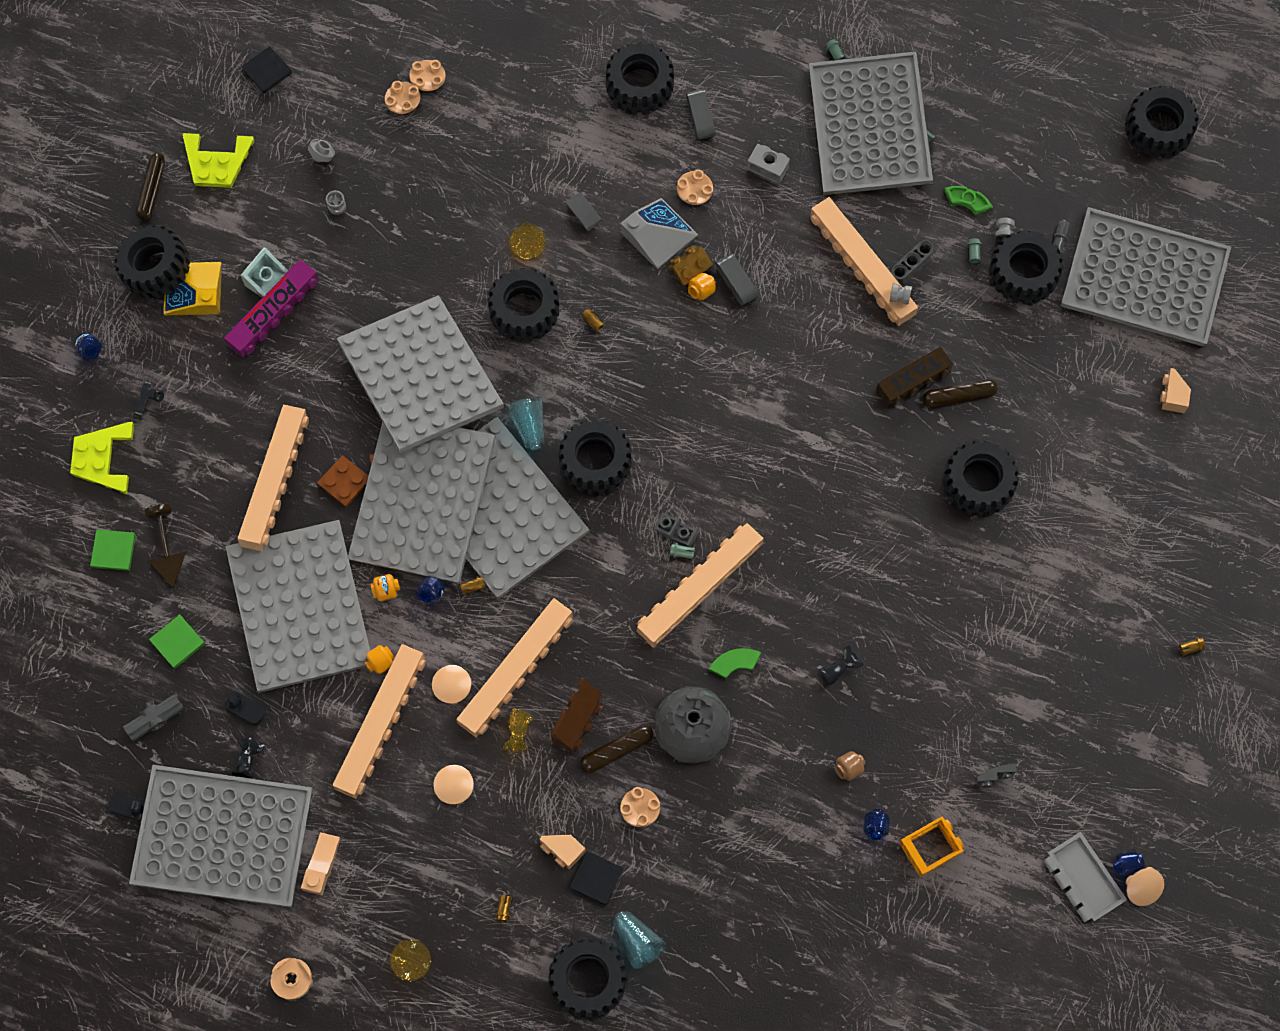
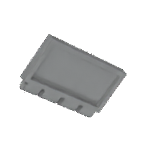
M1081 832L1047 853L1048 858L1043 860L1050 873L1056 869L1059 873L1053 877L1061 889L1070 888L1065 895L1073 907L1081 904L1082 907L1076 911L1084 923L1090 919L1092 922L1096 921L1127 901Z

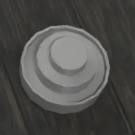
M314 139L308 146L309 153L317 162H329L335 155L331 145L324 140Z

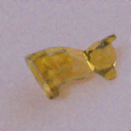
M512 708L509 717V729L512 737L503 745L504 750L508 748L515 752L526 750L523 737L527 733L528 723L533 721L534 717L520 709Z

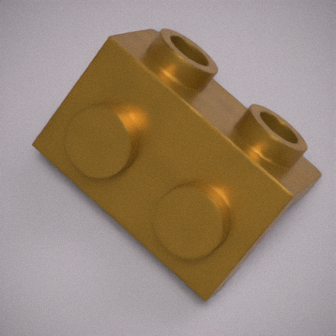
M693 245L685 250L686 254L682 257L677 256L670 261L671 264L668 266V269L673 270L682 286H685L692 278L713 266L702 246L695 247Z

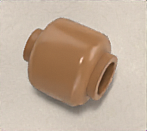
M850 751L836 760L835 771L841 779L851 781L864 773L865 760L862 755Z

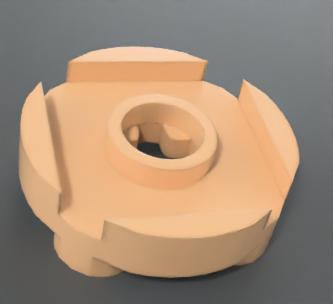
M296 958L283 959L272 970L271 987L278 996L286 1000H295L303 997L313 983L312 973L308 965ZM288 974L292 976L296 974L297 977L294 984L291 982L287 984Z

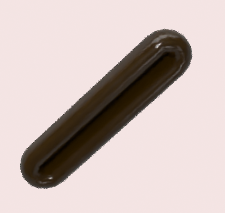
M161 153L152 154L148 161L136 208V216L142 221H148L152 216L165 165V159Z
M984 379L933 389L924 394L923 403L929 408H936L987 398L997 393L998 385L992 379Z
M640 725L584 755L580 761L581 769L586 773H593L648 744L653 739L654 733L652 728L648 725Z

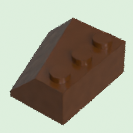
M580 678L577 683L579 684L578 692L572 693L567 704L569 707L568 711L563 710L551 732L552 742L572 754L575 749H580L584 742L582 737L585 732H590L594 724L592 720L595 715H600L604 707L602 706V694L583 678Z

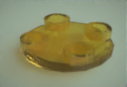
M527 222L516 228L509 238L511 250L520 258H534L545 248L546 238L542 230Z
M403 940L400 944L396 945L391 953V968L395 975L403 980H418L426 974L430 967V952L419 941Z

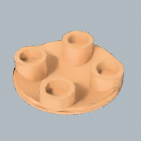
M438 60L416 61L412 64L409 77L411 83L417 86L419 90L433 91L444 83L445 71Z
M394 81L385 94L386 106L390 111L397 114H406L413 111L420 102L418 87L409 82Z
M702 170L690 171L683 174L678 180L677 192L684 202L691 205H700L707 202L712 196L713 184L711 179Z
M448 665L436 672L432 680V689L439 700L445 703L457 704L469 694L471 679L462 667Z
M459 765L444 767L437 773L434 779V791L437 797L447 804H462L473 791L474 783L470 772Z
M635 787L621 801L620 810L622 817L628 824L635 827H645L652 824L660 813L658 797L648 789Z
M1147 867L1129 876L1126 879L1129 900L1138 906H1147L1154 903L1161 896L1164 889L1162 875L1154 868Z

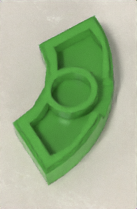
M951 186L944 189L951 206H965L975 216L993 208L990 201L978 191L968 189L965 186Z
M746 648L730 650L719 656L711 664L708 671L724 679H727L736 670L746 669L753 671L761 652Z

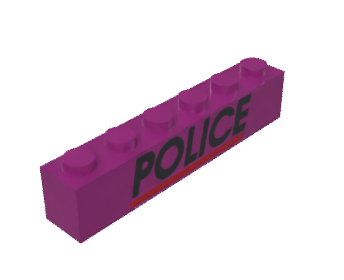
M299 259L224 337L227 346L242 358L251 354L255 346L267 337L268 332L272 328H276L280 320L292 311L293 306L297 302H301L305 294L317 285L319 280L317 272Z

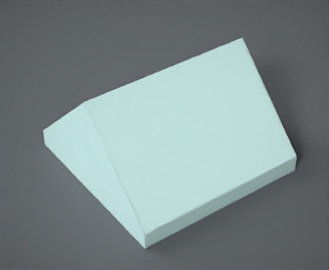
M264 247L244 270L241 277L247 288L263 298L288 270Z

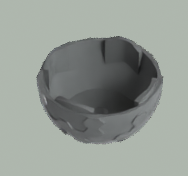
M688 686L672 692L661 702L654 718L655 737L658 745L677 761L694 764L713 760L726 746L732 733L731 715L726 705L711 690L701 687ZM691 713H696L700 719L698 722L692 723L688 720V716Z

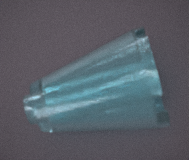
M539 396L535 397V401L525 398L510 403L511 407L505 406L525 447L530 448L531 451L541 449V445L544 444L542 397Z
M621 911L615 916L613 924L628 960L634 969L644 967L642 963L646 961L650 964L661 955L665 949L663 945H666V943L660 936L629 911Z

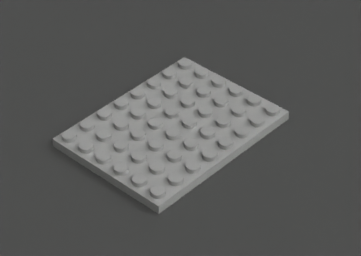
M916 51L809 63L823 195L933 184Z
M1088 207L1061 307L1205 347L1208 342L1231 246Z
M439 295L337 338L339 346L400 453L504 408L502 400Z
M496 417L478 430L479 432L494 434L496 439L466 561L479 577H483L484 583L498 600L589 533V529L505 425Z
M382 422L348 559L460 584L496 435L459 427L400 453Z
M339 520L271 535L267 546L264 545L263 551L240 547L239 543L226 546L258 693L367 667L365 665L367 661L366 654L370 651Z
M152 765L129 884L292 908L312 787Z

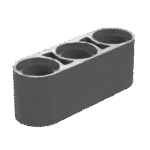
M705 90L687 92V104L697 140L715 137V127Z
M926 240L919 242L893 266L891 274L901 286L930 261L933 253L932 243ZM921 250H925L928 253L924 254L921 252ZM908 262H913L915 265H909ZM895 274H901L903 277H897Z
M729 254L715 262L717 271L741 306L759 297L754 284L733 254Z

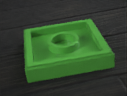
M97 529L90 564L91 568L130 571L136 534L133 532Z
M178 615L149 639L174 669L205 645L203 640L181 615Z

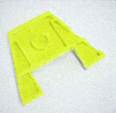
M183 133L195 186L232 188L241 170V165L244 159L247 158L250 147L254 144V137L237 136L235 153L199 151L201 138L199 134Z
M127 422L74 437L71 475L127 494L128 475H109L113 440H133L134 423Z

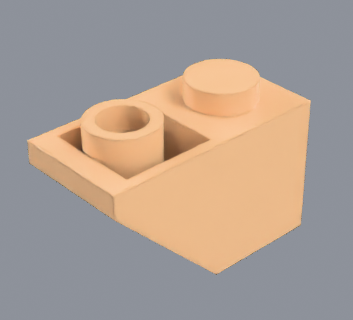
M1171 368L1168 374H1164L1162 385H1165V391H1162L1160 402H1163L1162 409L1185 413L1189 407L1191 389L1178 372Z
M572 835L541 836L540 838L542 850L548 855L552 853L556 857L555 861L562 868L566 866L570 869L586 852V849Z

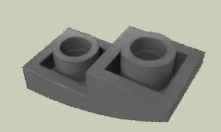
M581 192L565 202L587 231L602 222L601 217Z
M662 513L654 527V530L687 547H691L699 533L697 529L685 525L679 519Z
M1016 764L998 766L982 773L974 781L975 785H980L981 788H989L997 782V776L1000 779L1012 778L1017 772Z

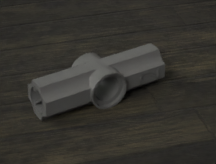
M174 694L158 705L147 707L142 711L141 716L123 727L131 740L135 741L149 731H155L163 727L168 719L184 710Z

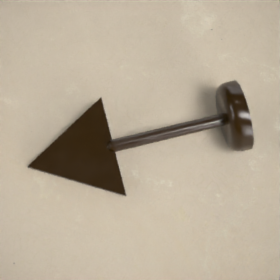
M168 504L156 505L145 509V515L148 518L158 519L164 557L149 560V562L174 588L186 552L169 556L162 517L170 515L172 507Z

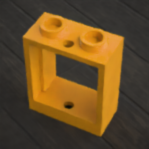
M943 816L901 839L899 843L920 878L961 855L964 851L961 839L954 836L949 820H945ZM939 827L954 852L927 867L912 841Z

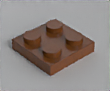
M342 455L317 484L347 508L366 487L369 476Z

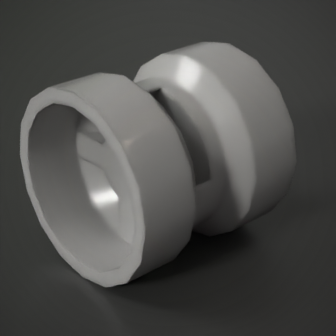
M336 190L327 194L326 202L330 213L334 215L342 214L346 210L343 194Z
M1010 218L998 219L996 221L998 231H996L995 239L1000 242L1004 237L1007 238L1008 234L1013 233L1015 221Z
M893 283L890 302L899 300L902 304L908 305L912 286L906 285L901 288L899 284Z

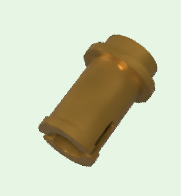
M587 309L581 315L582 320L586 321L595 332H599L605 325L594 314V310Z
M476 576V579L460 583L463 595L477 590L483 591L482 589L486 588L483 577Z
M1196 637L1193 641L1179 644V649L1188 648L1187 650L1180 651L1182 656L1197 651L1203 652L1206 649L1203 638L1199 639Z
M506 895L499 896L497 913H495L496 921L508 922V919L511 918L509 911L512 897L507 896L506 899Z

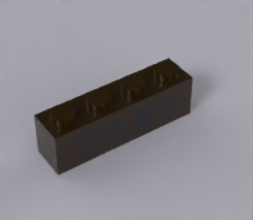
M940 346L880 381L876 391L888 408L892 405L898 406L909 395L913 397L919 393L921 388H928L938 378L941 377L943 379L951 373L953 363Z

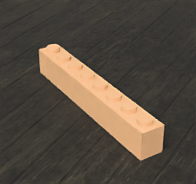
M828 197L811 209L810 215L812 223L821 229L825 239L830 240L833 249L842 255L844 263L854 270L856 278L862 280L868 293L873 294L876 298L877 304L887 311L889 319L900 326L915 316L918 306L911 297L908 305L902 304L899 300L890 302L893 283L899 284L898 281L831 198Z
M283 404L238 536L240 547L263 551L264 545L267 546L269 543V531L275 525L274 516L276 511L280 510V498L286 492L287 477H291V465L297 459L298 444H302V432L309 423V417H307L305 409Z
M748 523L743 527L740 525L733 532V537L730 539L726 538L720 544L721 548L717 552L712 551L707 556V561L703 565H697L689 578L685 577L682 579L679 587L675 591L671 590L665 596L666 600L661 604L657 603L651 609L652 613L648 617L643 616L638 621L637 632L653 648L763 545L764 538Z
M553 598L456 719L461 727L476 738L479 734L483 735L489 726L487 725L489 721L496 719L501 712V706L504 703L507 704L513 697V691L523 685L525 682L524 677L535 670L537 667L536 662L540 657L543 659L549 652L548 647L552 642L555 644L561 637L560 632L564 627L567 629L573 622L572 611Z
M401 645L332 785L335 790L357 799L358 794L362 795L366 786L364 782L367 776L370 777L375 767L373 764L376 759L380 758L383 752L381 747L384 741L389 740L392 733L390 729L393 723L396 724L400 717L399 710L401 706L406 705L409 698L407 694L410 688L413 689L417 682L416 675L425 666L426 660H424L425 657L422 652L406 645Z

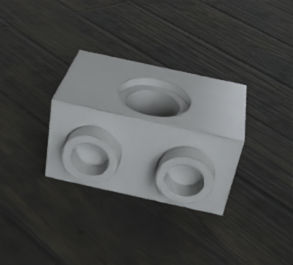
M757 143L748 159L747 170L780 184L789 168L790 158L783 153L771 150L768 146ZM766 161H771L773 163L767 164Z

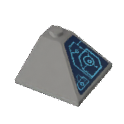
M662 198L633 212L621 222V233L657 270L698 237V234Z

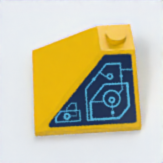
M190 263L188 265L190 267L189 272L185 274L184 282L181 281L180 286L177 289L174 288L171 291L172 293L164 294V316L220 314L222 263Z

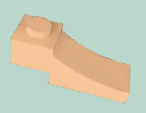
M320 832L312 859L304 875L301 886L303 891L323 895L327 878L332 870L340 837Z

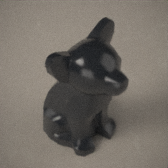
M848 645L844 648L841 661L819 670L829 684L832 685L844 673L847 667L860 668L863 666V663L858 661L857 655L851 652V646Z
M253 738L241 739L239 745L243 752L239 755L236 765L232 768V775L252 779L251 765L253 754L261 752L265 748V744H258Z

